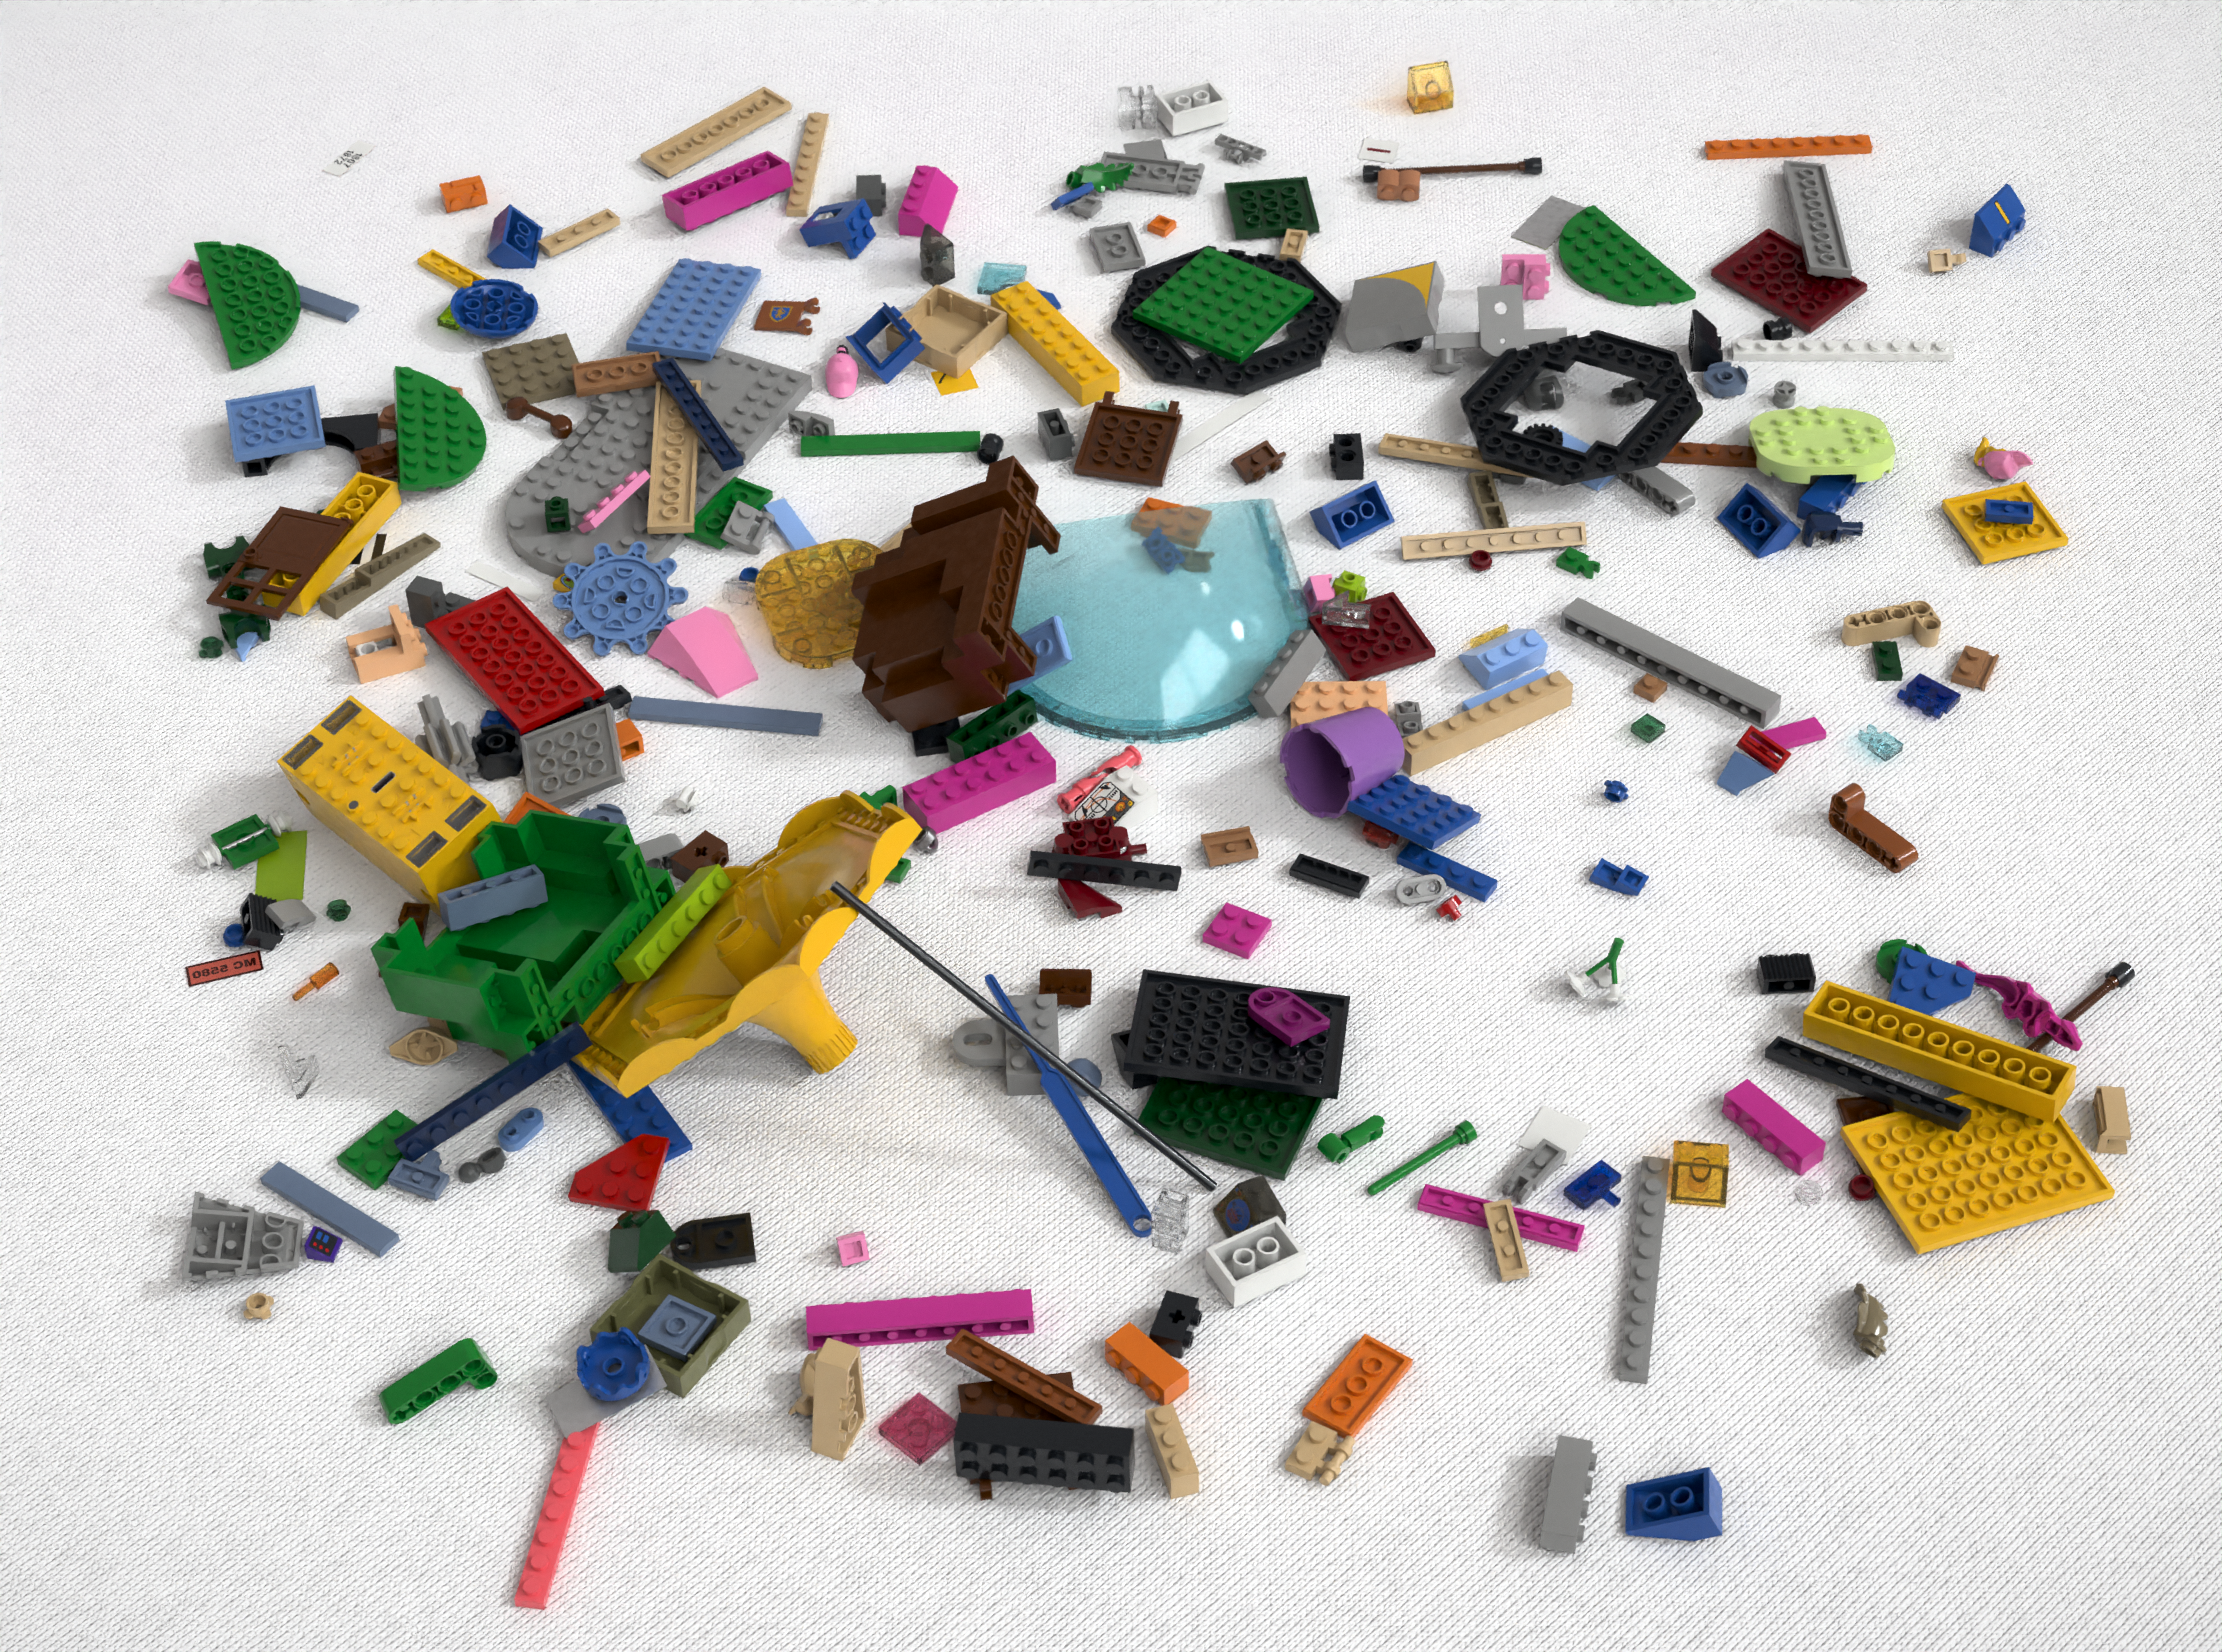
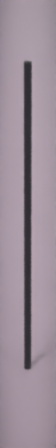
M835 881L829 889L1197 1182L1210 1192L1215 1189L1217 1183L852 892L838 881Z

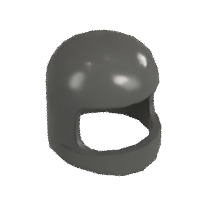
M1555 376L1536 378L1524 392L1528 407L1535 411L1560 409L1564 402L1562 387ZM1553 385H1554V388H1555L1556 402H1555L1554 393H1553Z

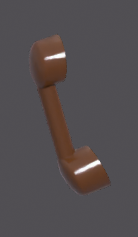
M513 397L506 403V416L510 420H519L527 416V414H531L549 422L552 435L559 439H567L573 432L570 418L562 414L553 415L528 404L527 399L524 397Z

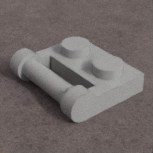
M738 500L720 538L753 555H758L762 549L761 543L769 526H772L775 517L769 512H761ZM756 521L760 525L753 540L750 541L746 537L753 522Z

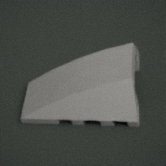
M195 1191L192 1208V1227L188 1253L184 1261L182 1282L271 1273L299 1268L304 1221L273 1212H268L267 1214L255 1211V1207L244 1205L243 1208L229 1204V1200L222 1198L212 1200L205 1198L203 1193Z

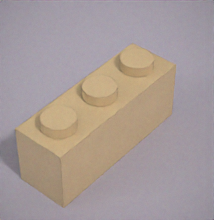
M1173 1403L1145 1410V1431L1171 1500L1199 1493V1471Z

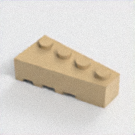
M827 1338L823 1347H819L814 1356L815 1379L811 1451L843 1462L867 1418L860 1348Z

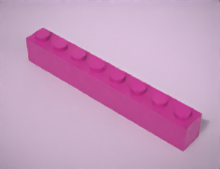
M1031 1289L806 1306L809 1351L817 1350L819 1347L822 1348L827 1338L855 1347L952 1340L962 1328L977 1337L1034 1333Z

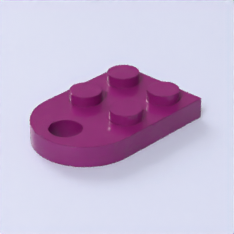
M1267 987L1256 990L1249 997V1016L1290 1047L1330 1027L1329 1018L1288 990Z

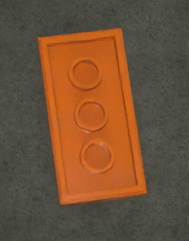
M1364 1334L1303 1408L1302 1416L1338 1432L1337 1435L1343 1439L1346 1436L1355 1438L1412 1367L1413 1359Z

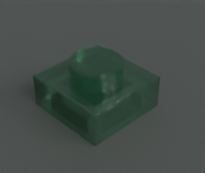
M1646 713L1631 725L1630 732L1650 744L1665 732L1666 725Z

